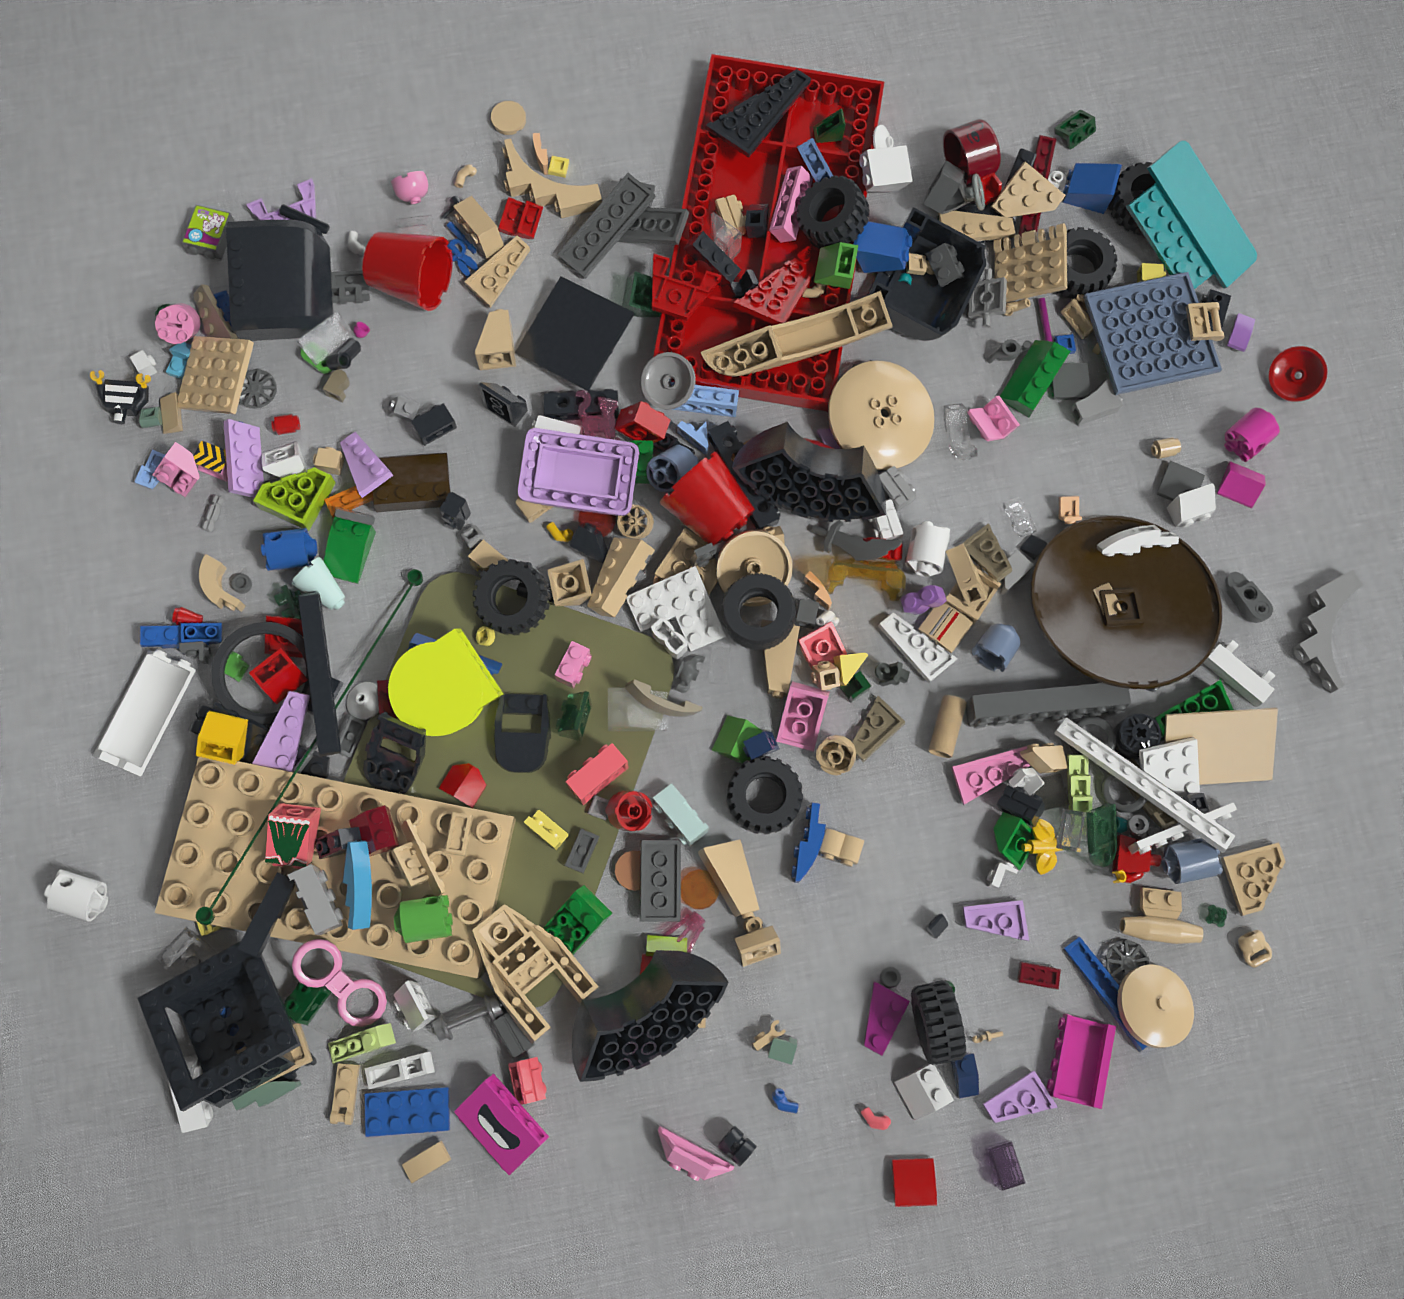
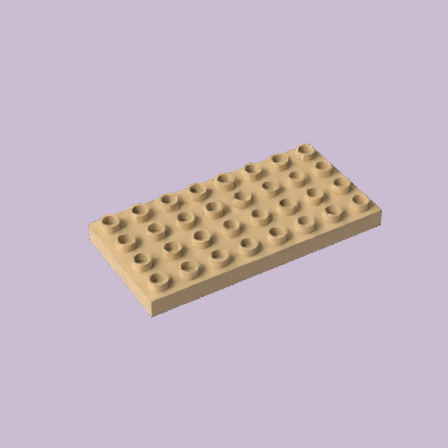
M198 757L155 909L156 914L198 922L196 920L197 910L201 907L210 908L293 772L239 761L233 765ZM296 773L277 806L280 803L321 808L316 839L337 829L351 828L350 819L367 810L386 805L390 810L400 846L408 843L400 826L407 819H410L411 823L415 824L418 830L417 835L420 841L425 844L426 853L429 859L434 862L435 871L445 885V892L442 895H448L449 898L448 913L452 914L453 925H451L452 936L405 943L404 938L395 931L394 915L400 902L434 897V894L427 881L408 888L391 853L392 850L369 857L372 881L370 928L349 929L350 907L345 905L347 884L343 883L346 854L319 860L315 841L313 858L310 864L325 871L328 877V881H326L327 887L333 890L336 900L333 901L335 907H339L344 919L341 920L343 925L320 936L315 935L304 912L303 902L301 898L298 899L296 892L298 890L295 885L281 918L277 919L270 937L299 943L323 939L335 944L339 951L480 979L483 960L472 930L495 912L516 819L513 816ZM452 812L473 815L466 856L444 853ZM268 820L213 907L212 911L215 914V919L210 925L246 932L276 873L288 876V874L299 870L291 865L273 866L272 863L265 862Z

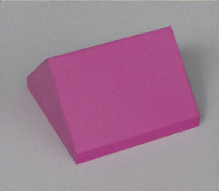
M1230 461L1217 494L1253 508L1266 485L1265 475Z

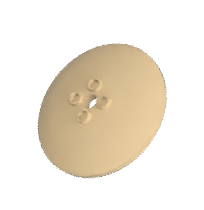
M869 361L851 368L835 384L828 404V420L833 437L841 449L857 448L864 445L876 469L888 470L893 466L897 469L904 467L924 452L933 434L934 410L927 390L910 371L891 362ZM881 409L888 411L889 415L887 418L881 415Z

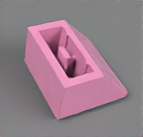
M176 442L152 474L158 481L165 483L176 493L184 497L187 496L200 478L193 454Z

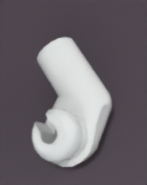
M350 231L347 243L348 249L356 255H363L365 247L357 242L358 233Z
M826 610L816 619V623L819 626H823L831 621L834 627H836L840 620L838 617H835L836 615L832 611Z

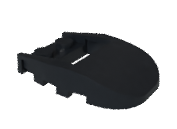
M503 693L500 696L494 721V743L497 763L504 770L513 773H532L544 765L548 755L549 740L551 739L550 712L547 703L549 700L546 694ZM503 714L542 716L541 733L502 732Z
M384 712L378 716L379 724L373 728L370 741L366 744L367 759L364 760V775L367 781L379 790L405 794L413 785L425 757L426 729H418ZM383 737L415 750V761L381 746Z

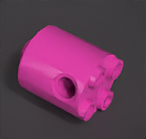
M1252 408L1226 431L1224 435L1226 443L1224 446L1229 452L1233 451L1242 461L1247 462L1280 433L1279 425L1270 412L1262 408Z

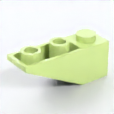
M391 1023L330 1042L328 1046L334 1064L395 1044L396 1041Z

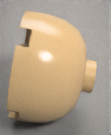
M832 735L821 742L816 751V759L819 761L823 771L838 776L851 770L856 760V749L848 738L841 735Z

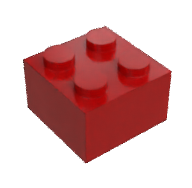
M640 401L621 409L614 429L632 440L653 441L655 443L664 439L671 419L667 418L664 413L651 408L648 403Z

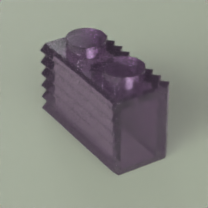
M1006 1140L985 1147L986 1153H984V1158L987 1165H991L993 1171L991 1179L995 1187L998 1186L999 1190L1004 1191L1026 1183L1012 1141Z

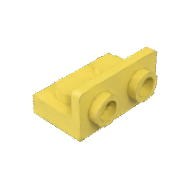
M540 810L532 818L528 816L524 821L531 830L555 850L569 836L567 832Z

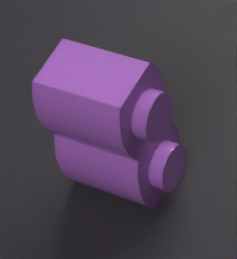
M935 585L925 586L918 592L908 593L900 599L904 612L914 615L922 614L929 608L939 607L947 601L943 588Z

